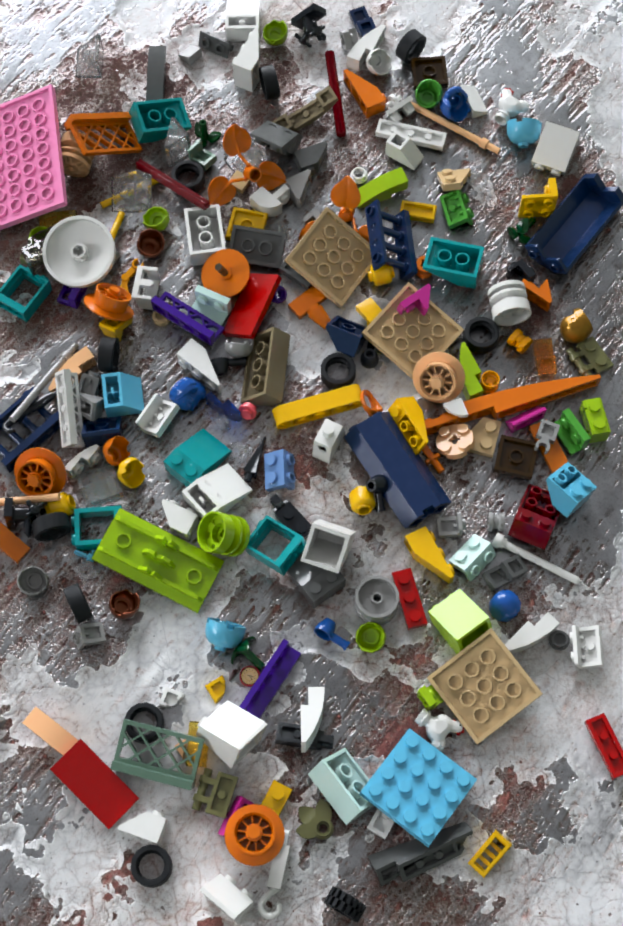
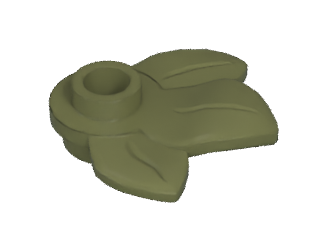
M320 799L315 809L307 806L299 807V818L303 824L296 829V832L302 838L312 839L317 837L318 839L326 840L332 836L334 826L330 821L332 810L325 800ZM325 825L327 827V831L325 833H321L319 831L320 826Z

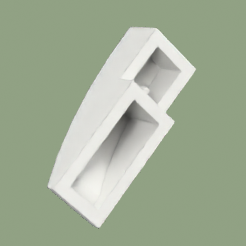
M386 25L373 29L353 46L347 55L346 67L359 72L370 51L379 48L385 38Z
M547 612L535 626L527 621L505 646L511 654L524 651L547 638L557 629L560 623Z
M308 687V705H300L301 753H305L318 733L324 711L325 687Z

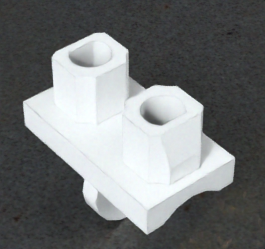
M390 94L387 97L388 102L385 106L387 108L391 106V108L382 117L386 120L400 122L403 118L398 112L401 110L406 117L413 114L415 109L411 103L413 101L412 96L410 95L400 101L402 99L400 95L395 97L393 94Z

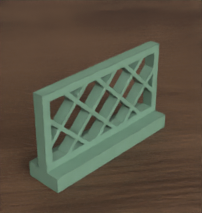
M124 719L115 757L110 769L192 790L195 787V778L205 739ZM128 725L135 726L139 732V735L131 740L126 733ZM150 730L155 731L159 737V740L151 745L144 735ZM170 735L176 737L180 744L172 750L169 749L164 740ZM141 736L147 747L137 752L132 741ZM189 741L199 743L197 752L192 755L189 754L184 745ZM162 742L167 753L158 758L152 746ZM129 744L135 754L130 758L120 756L122 748ZM182 747L187 758L178 763L172 752ZM148 749L155 759L149 764L144 763L139 755ZM168 754L175 764L169 769L164 768L159 761ZM188 759L193 766L191 775L183 773L179 766Z

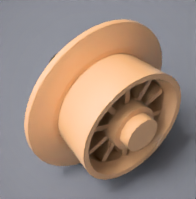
M432 352L423 356L415 365L413 384L417 392L424 399L434 403H445L453 400L461 393L465 384V371L459 360L451 354Z

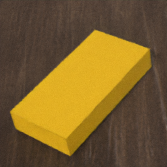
M402 200L400 212L407 210L409 211L410 220L434 224L437 205Z

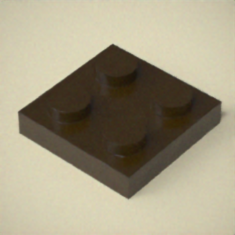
M445 56L411 58L414 90L425 79L436 80L442 88H448Z
M501 435L493 472L531 480L537 451L534 450L536 442Z

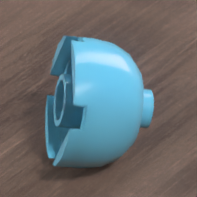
M517 118L507 121V136L519 148H528V145L534 144L541 135L542 122L540 123L537 119L522 118V121L517 122Z
M208 617L205 628L207 640L215 645L214 649L226 652L227 648L237 647L242 642L246 627L227 620L220 621V619Z

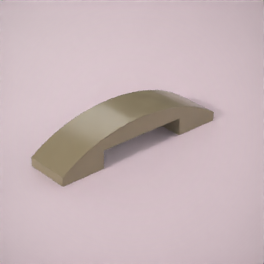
M328 86L315 94L317 97L315 100L289 116L285 113L272 122L294 132L323 116L336 104L338 98L331 86Z

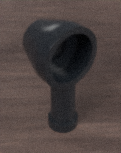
M369 341L367 349L361 354L360 362L363 367L371 369L377 366L379 356L374 351L375 346Z
M219 357L210 360L217 376L226 375L229 366H246L245 357L235 359Z
M375 475L366 482V488L375 494L376 512L386 511L383 493L388 488V482L383 475Z

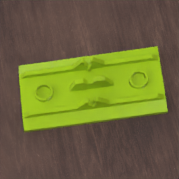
M121 508L112 520L92 557V560L196 613L201 608L225 562Z

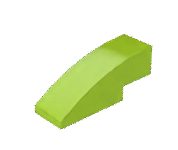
M402 167L389 171L358 188L361 195L360 203L357 206L358 209L370 205L376 199L381 202L390 199L391 194L408 189V179Z
M462 342L459 353V362L465 371V384L462 390L466 400H470L483 395L484 390L479 383L482 372L465 342Z

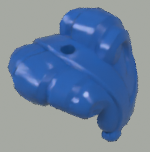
M453 86L449 88L440 101V109L443 115L454 122L464 120L467 114L471 112L469 105L466 103L468 95L461 87Z
M184 377L172 387L169 398L180 409L193 411L199 401L205 398L206 390L200 381Z

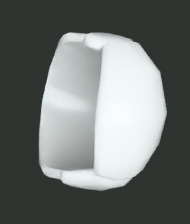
M377 48L371 50L366 58L367 68L372 74L378 76L388 74L392 69L390 63L391 56L384 49Z

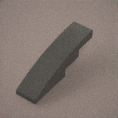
M149 46L146 101L164 99L166 46Z

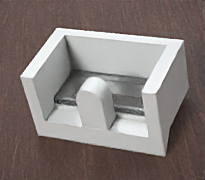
M137 266L131 297L135 299L140 309L153 310L151 300L154 296H157L160 283L158 267Z

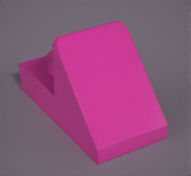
M428 283L400 302L396 309L399 314L410 313L417 308L425 316L429 309L430 284Z

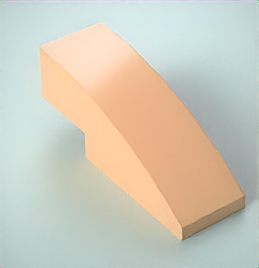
M85 346L68 359L59 371L70 369L71 372L78 373L79 383L82 373L93 368L97 363L91 351ZM55 377L48 388L50 393L56 391Z
M36 706L22 722L62 756L79 741Z

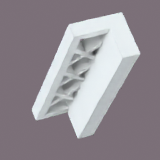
M63 369L55 373L62 448H83L85 444L81 435L83 422L78 373H73L70 369Z

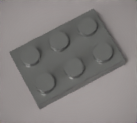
M233 225L229 249L242 253L249 265L279 269L282 264L287 234Z

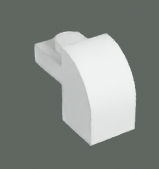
M284 184L271 194L262 186L249 197L250 207L255 211L267 213L268 217L278 216L282 214V205H285L290 199V188Z

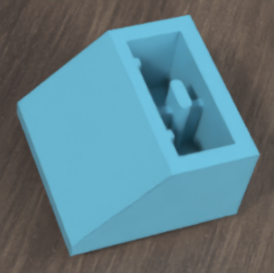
M122 372L101 374L104 408L107 418L139 414L144 410L142 381L140 377Z
M569 462L565 463L546 479L552 505L566 518L586 503L597 488L591 480L586 478Z

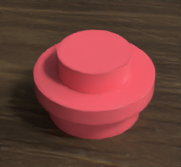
M245 402L239 407L238 413L242 418L252 420L257 415V409L254 404Z

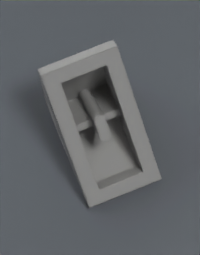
M308 169L285 179L286 185L290 188V197L297 208H301L311 182V170Z
M79 392L82 416L90 421H95L101 417L104 406L103 397Z

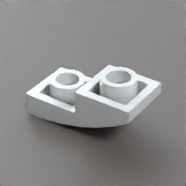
M97 444L90 446L71 459L65 466L67 475L74 478L82 472L84 464L90 468L97 464L102 456L100 446Z

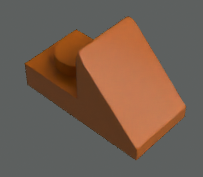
M523 279L522 282L525 284L528 295L527 299L548 312L552 303L548 279L545 280L540 288L533 282Z

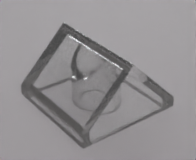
M96 34L78 49L75 77L102 78L104 49L99 34Z
M171 117L165 142L168 167H173L188 158V149L191 147L189 134L173 117Z

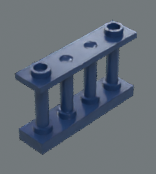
M376 199L365 208L373 270L376 271L386 264L399 269L400 279L407 281L418 273L409 211L402 210L395 216L381 211L380 201ZM382 219L392 222L394 230L384 227ZM384 234L395 238L396 245L385 242ZM386 250L397 253L398 261L388 258Z
M34 387L25 391L14 404L0 415V431L2 430L3 423L9 419ZM44 407L37 410L46 419L38 427L26 416L22 423L32 432L26 439H22L16 432L7 434L17 444V447L10 452L0 444V455L3 457L1 463L9 473L14 470L15 462L21 453L30 448L40 447L60 429L58 411L55 414H51Z

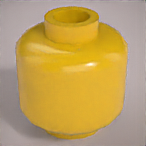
M371 264L370 271H367L369 282L373 281L375 286L390 284L392 279L395 278L393 267L386 264L376 271L373 270Z
M357 486L349 493L350 506L353 512L359 515H367L375 508L374 493L368 491L365 486Z
M65 492L60 493V501L47 502V506H45L47 514L63 512L69 517L76 508L74 498Z

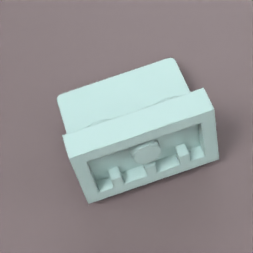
M197 285L195 289L196 300L192 308L222 326L232 310L231 299ZM195 318V319H194L195 321H197L198 323H200V324L203 325V322H202L201 319H199V318ZM214 327L208 328L215 333L217 332V329Z

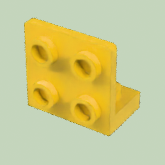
M548 178L547 185L544 186V194L522 195L518 211L519 218L549 217L553 213L558 200L556 178Z

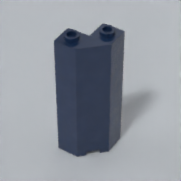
M598 173L585 174L524 246L528 251V255L553 273L567 274L622 207L623 193L619 186L606 187Z
M377 412L359 424L353 425L348 430L349 432L344 438L369 476L383 475L387 479L388 488L383 493V497L405 529L417 527L428 516L440 514L452 503L420 455H415L389 412Z

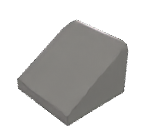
M190 45L178 56L191 66L202 57V50L199 47Z

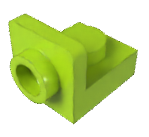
M432 684L427 688L424 685L417 691V697L427 711H431L444 702Z

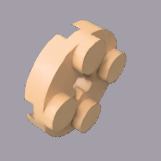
M464 423L441 427L436 438V446L439 453L453 460L465 457L470 449L472 450L475 445L473 432ZM455 439H459L457 441V444H453L452 441Z

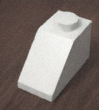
M153 810L152 813L145 812L120 824L117 830L160 846L169 821L164 818L165 814Z

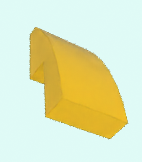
M371 297L356 305V311L367 321V326L382 311Z

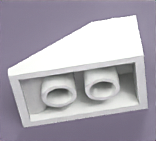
M219 874L204 885L200 891L234 922L239 924L255 904L251 900L253 895L245 888L240 891L235 886L237 882L228 874L225 877Z

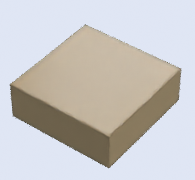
M236 170L229 181L231 179L243 178L244 175ZM252 181L234 182L232 185L236 187V191L243 193Z

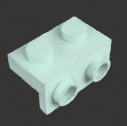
M473 534L448 561L454 568L463 572L467 580L472 581L493 560L496 553L490 542Z

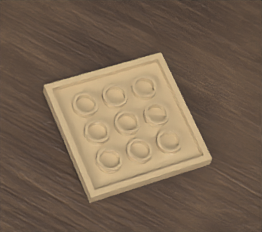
M328 207L322 211L284 260L339 308L344 305L365 277L367 271L370 270L372 264L370 243Z
M408 282L361 334L413 379L414 367L423 356L432 352H445L464 329L431 300H429V309L425 316L417 308L410 313L405 312L400 315L396 310L400 302L418 291L416 287Z
M492 628L427 677L477 745L543 695Z

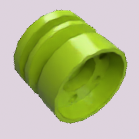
M211 511L200 521L197 531L198 543L205 552L236 557L243 553L249 543V525L240 516Z

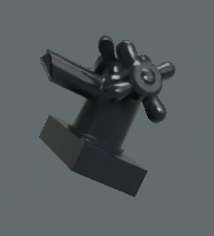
M313 3L291 19V25L304 32L302 37L297 33L294 35L300 44L311 48L312 45L307 40L312 36L317 37L318 41L326 40V35L322 33L325 25L317 26V21L326 16L325 8Z
M5 498L4 519L8 529H16L17 522H24V534L28 538L31 537V524L36 518L45 513V509L41 508L44 506V503L41 502L37 505L27 500L26 504L28 506H16L13 498Z

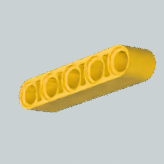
M352 384L276 406L272 409L278 429H286L362 406L360 401L361 389L358 384Z

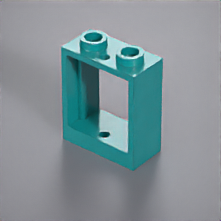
M19 265L0 288V307L28 322L52 291L50 280L44 275L36 274L30 267ZM24 279L40 287L26 307L10 299V296Z
M122 506L74 509V516H71L72 527H75V534L71 535L72 546H75L81 552L92 551V549L96 550L102 539L82 540L81 518L115 517L118 510L122 509Z
M266 515L263 520L258 522L256 529L250 535L249 543L245 550L249 555L284 576L303 552L306 542L303 536ZM271 530L291 541L276 561L256 550Z

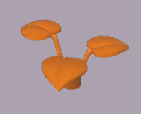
M232 124L225 132L223 148L229 156L238 154L240 159L246 164L243 171L244 177L231 179L230 181L224 176L215 177L208 187L210 205L219 204V206L230 202L236 195V187L232 185L234 182L250 180L256 182L259 188L263 186L267 191L286 183L284 172L274 162L264 161L257 168L252 166L242 156L241 153L248 151L251 146V137L244 128L237 124Z
M347 175L333 187L331 200L336 206L341 207L338 216L344 222L351 221L353 229L369 242L367 225L361 226L359 231L356 228L353 215L355 208L360 203L361 195L356 183ZM315 221L307 223L302 228L299 240H301Z

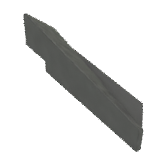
M461 822L442 829L429 847L425 846L418 839H413L368 856V859L381 886L399 875L403 882L461 855L465 849L463 843L468 836H472L473 831L466 822Z

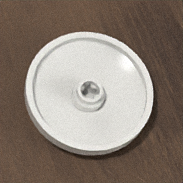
M71 216L59 221L50 229L43 243L42 257L47 271L56 281L72 288H85L100 282L110 272L116 257V246L111 233L103 223L89 216Z

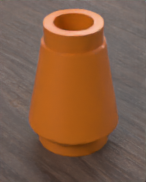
M315 303L306 312L309 315L308 318L324 330H327L326 324L331 319L323 306Z

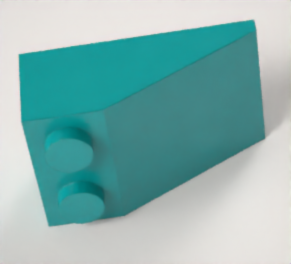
M181 97L133 102L129 111L130 120L139 144L155 142L192 128Z
M431 237L422 269L455 285L476 289L484 259V247Z
M203 428L176 447L163 462L166 471L188 487L196 479L217 469L231 454L232 450Z

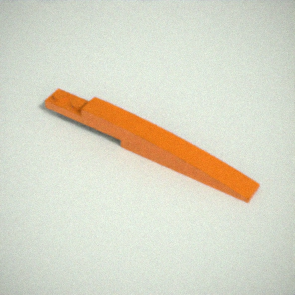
M598 374L540 382L463 401L468 417L459 418L446 412L438 418L425 419L427 436L439 432V429L444 426L463 424L492 414L494 420L596 387L599 385L601 376Z

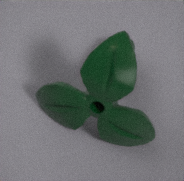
M204 119L195 123V135L200 137L195 142L198 140L202 141L203 148L207 146V140L210 143H214L222 135L221 132L215 131L208 134L207 123Z
M533 217L524 218L517 223V230L513 227H508L507 232L513 239L519 237V242L526 245L531 238L526 236L525 233L528 232L536 220Z
M254 636L246 638L235 648L231 656V664H234L238 654H243L259 670L265 665L250 650L249 643L256 640Z

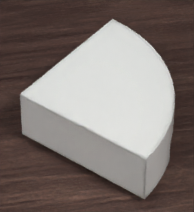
M462 398L443 404L444 409L448 413L459 418L468 417V412Z
M166 687L158 707H174L184 699L185 694Z

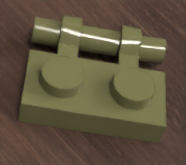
M593 336L577 344L576 348L579 352H575L573 347L566 351L570 356V361L579 368L578 372L581 376L592 375L591 371H594L596 375H601L613 368L614 365ZM584 358L588 365H585L581 359Z
M205 768L203 775H200L199 778L200 785L197 794L194 793L192 799L194 800L192 809L200 811L202 803L207 804L205 813L226 819L239 778L218 771L216 779L211 778L213 770ZM208 785L213 786L210 797L205 796Z

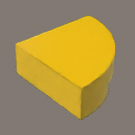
M223 675L205 685L215 704L220 702L225 694L226 684Z

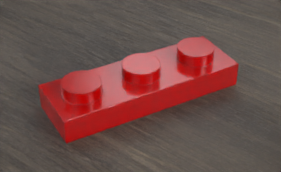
M411 568L392 572L393 582L399 591V602L407 629L411 630L426 626L428 622Z
M602 713L586 720L584 723L612 779L623 776V749L605 714Z

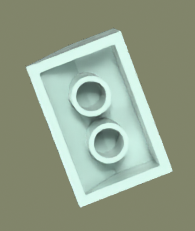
M346 748L322 759L308 773L313 783L318 787L345 825L356 820L374 806L359 795L370 779Z

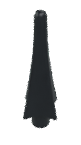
M265 436L262 437L256 451L243 469L245 471V482L250 483L252 478H257L260 458L266 441Z

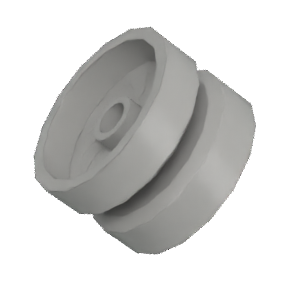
M370 576L364 579L358 585L355 592V610L358 617L365 623L376 622L379 625L386 624L395 617L399 604V591L396 585L389 578L383 576Z

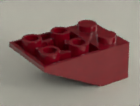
M528 485L509 530V536L545 550L560 513L552 505L549 491L538 486Z

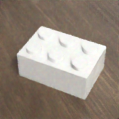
M219 204L210 205V208H207V210L199 207L184 209L192 266L203 265L213 253L226 249Z

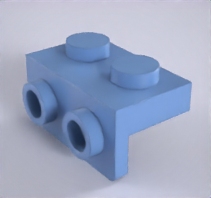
M280 449L264 454L265 490L271 492L282 488L295 489V458L292 453L285 449Z

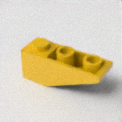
M413 396L397 398L388 411L415 455L419 454L428 444L423 411Z
M424 526L406 535L404 543L412 558L447 583H452L455 571L452 565L447 564L445 561L443 549L437 547L433 532L431 530L428 531L427 527Z

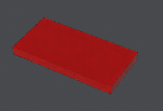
M250 273L248 283L244 290L241 291L224 327L225 330L222 334L225 337L255 338L282 278L280 275Z
M82 739L50 768L108 829L139 799Z

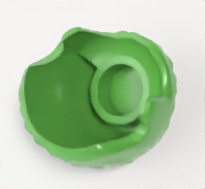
M433 79L421 81L415 92L418 105L426 109L437 106L443 95L441 85Z

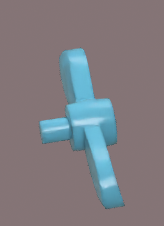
M92 549V552L89 554L75 550L74 554L86 558L87 561L93 563L92 557L96 550Z

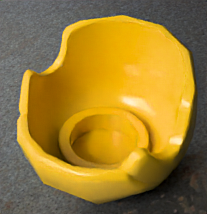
M135 457L126 458L118 466L117 476L119 481L128 488L136 489L145 479V475L142 472L144 465Z

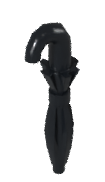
M56 391L36 399L15 423L9 419L6 420L2 425L3 432L6 434L16 432L14 428L9 429V427L17 422L20 424L26 416L45 407L57 396Z

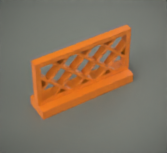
M129 112L71 114L64 124L67 131L71 130L83 156L141 153L143 150L129 123L131 119ZM124 127H125V129H126V131H127L128 134H126L125 132H123V131L120 130L119 128H124ZM92 129H95V130L99 131V132H100V135L94 133V132L91 131V130H92ZM105 129H111L115 132L114 135ZM78 130H82L86 135L80 134ZM118 134L121 137L125 138V141H122L121 139L117 138L116 135ZM88 135L96 139L97 142L94 143L93 141L88 139ZM102 135H105L106 137L111 139V141L108 142L107 140L102 138ZM113 141L116 142L117 144H119V145L122 146V147H121V148L116 147L115 145L112 144ZM127 141L131 142L134 145V147L128 145ZM99 142L102 143L103 145L107 146L108 148H107V149L102 148L101 146L98 145ZM84 143L93 147V150H87Z

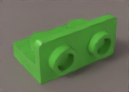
M453 190L440 196L447 223L451 229L466 222L470 225L474 224L472 219L474 213L468 206L470 200L466 192Z
M569 408L562 411L560 419L554 422L560 425L557 437L569 454L574 455L586 448L591 438Z

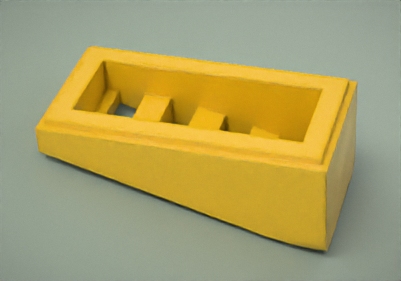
M495 829L468 864L485 878L512 846V843ZM494 838L504 845L502 849L493 842ZM489 845L498 852L497 856L487 848ZM483 851L493 859L492 862H489L482 855ZM477 858L487 865L486 869L476 862Z

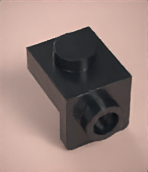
M523 259L512 262L507 267V279L517 274L521 280L526 279L527 281L534 282L536 273Z

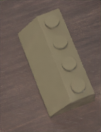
M272 327L255 335L253 350L246 358L240 403L250 402L259 406H272L282 402L290 346L289 334L276 327Z

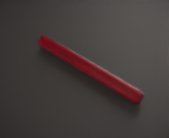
M327 50L325 52L329 86H331L338 98V101L333 106L336 134L338 137H345L346 129L335 55L333 50Z
M139 159V161H136L135 164L138 170L203 210L210 208L209 200L144 160Z

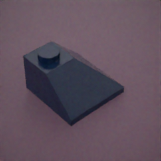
M337 315L326 324V329L337 351L351 358L359 354L366 340L364 335L361 334L366 326Z

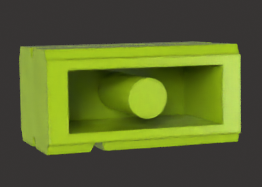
M601 398L583 400L579 411L585 431L591 438L589 443L607 440L611 430Z

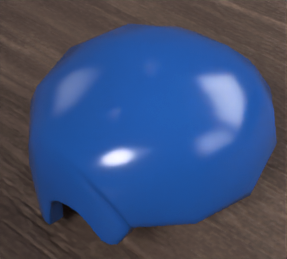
M510 590L497 592L489 602V611L492 617L502 622H509L516 617L521 608L519 597Z

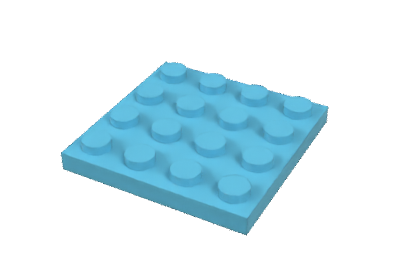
M409 728L359 795L425 846L429 847L477 779Z

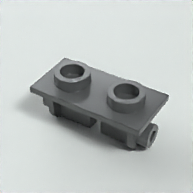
M200 31L198 46L227 59L229 51H232L234 48L232 42L219 39L210 34V32Z

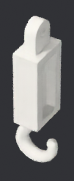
M284 829L285 838L282 849L272 860L267 883L269 890L258 903L259 914L267 920L277 918L282 911L281 903L277 904L276 910L272 913L266 912L264 905L272 896L282 890L290 853V846L287 845L290 830Z

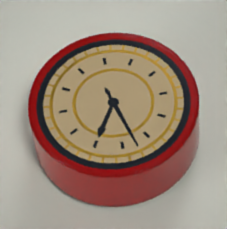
M254 666L244 667L240 672L241 683L246 687H252L260 676L258 669Z

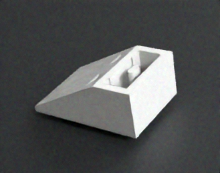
M227 0L225 14L226 41H247L249 33L253 32L256 26L259 28L260 41V0Z
M258 26L254 28L253 32L249 33L246 43L242 44L238 56H235L232 61L235 86L253 92L260 82Z
M227 463L196 479L182 491V495L186 503L202 519L211 511L226 513L253 490Z

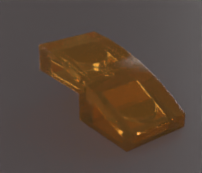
M552 338L533 340V353L538 375L556 374L557 367L555 355L553 354Z

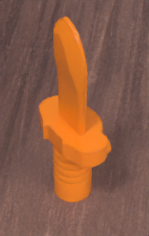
M426 445L422 449L428 458L425 460L426 465L432 464L438 474L443 473L445 469L438 461L441 457L440 454H433Z

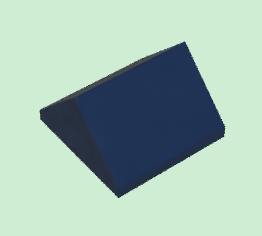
M121 416L98 418L95 421L84 420L81 435L86 448L95 444L103 446L108 439L117 435L123 436Z

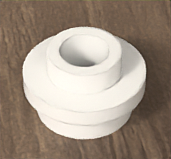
M356 167L352 170L350 177L356 184H363L368 179V173L364 168Z

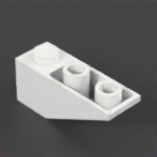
M191 338L177 352L178 364L183 369H189L197 380L201 379L211 391L215 390L220 394V383L206 349Z

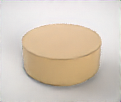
M153 311L152 319L155 325L163 327L170 323L169 319Z

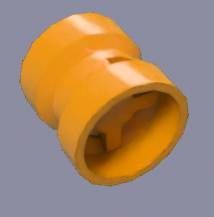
M519 328L507 340V343L510 346H515L520 354H523L533 342L529 336L523 335V331Z
M488 370L482 374L480 385L484 390L483 394L487 395L497 391L500 376L495 371Z

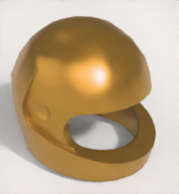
M576 308L573 310L574 314L564 317L560 324L562 337L570 343L583 342L593 332V327L586 314L580 308Z

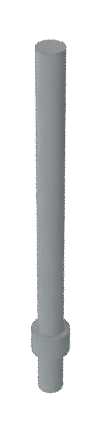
M73 342L66 351L60 354L59 360L9 417L11 422L15 423L52 380L55 373L72 357L79 348L77 343Z

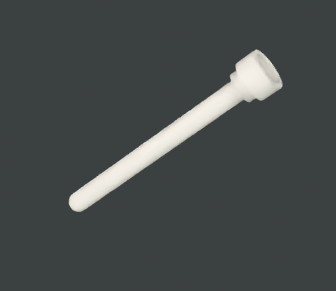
M497 532L492 542V547L496 549L505 548L574 584L580 582L578 576L508 542L507 538L504 537L505 535Z

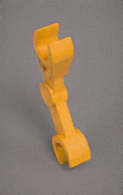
M138 258L132 261V267L121 276L122 282L120 287L128 292V282L137 271Z

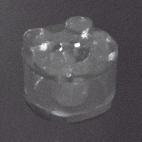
M252 138L249 150L241 153L252 166L257 168L266 156L255 145ZM225 152L224 161L228 167L234 172L238 170L243 173L246 164L240 159L238 154L229 156Z

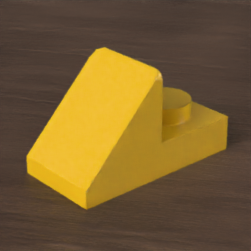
M105 318L99 322V327L104 335L118 338L120 342L123 329L132 323L133 318L128 321H114Z

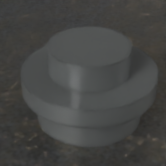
M557 630L550 635L549 643L553 649L562 651L568 647L570 639L567 633Z

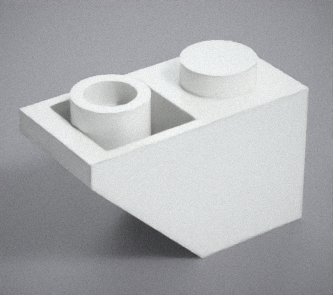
M397 130L386 141L385 155L412 170H415L424 159L423 154L411 138Z
M163 499L162 505L171 533L189 541L199 523L197 512L188 507L186 509L180 507V504L174 500L167 501Z

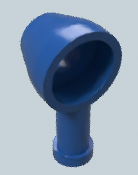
M325 618L316 625L314 632L318 637L326 641L331 640L342 647L343 650H346L350 642L334 633L336 624L333 620Z

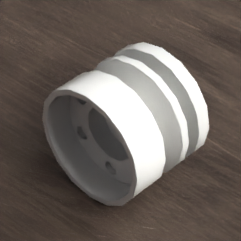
M506 280L493 285L488 290L487 296L492 307L493 321L498 326L517 325L526 321L531 316L532 311L527 299L528 295L524 282L520 280Z

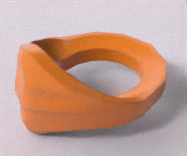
M361 391L360 401L369 417L383 411L381 405L370 391ZM364 395L368 397L371 408L367 406Z

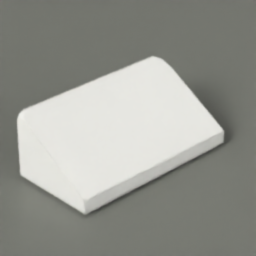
M460 85L468 95L466 103L471 109L470 115L472 119L488 114L476 87Z

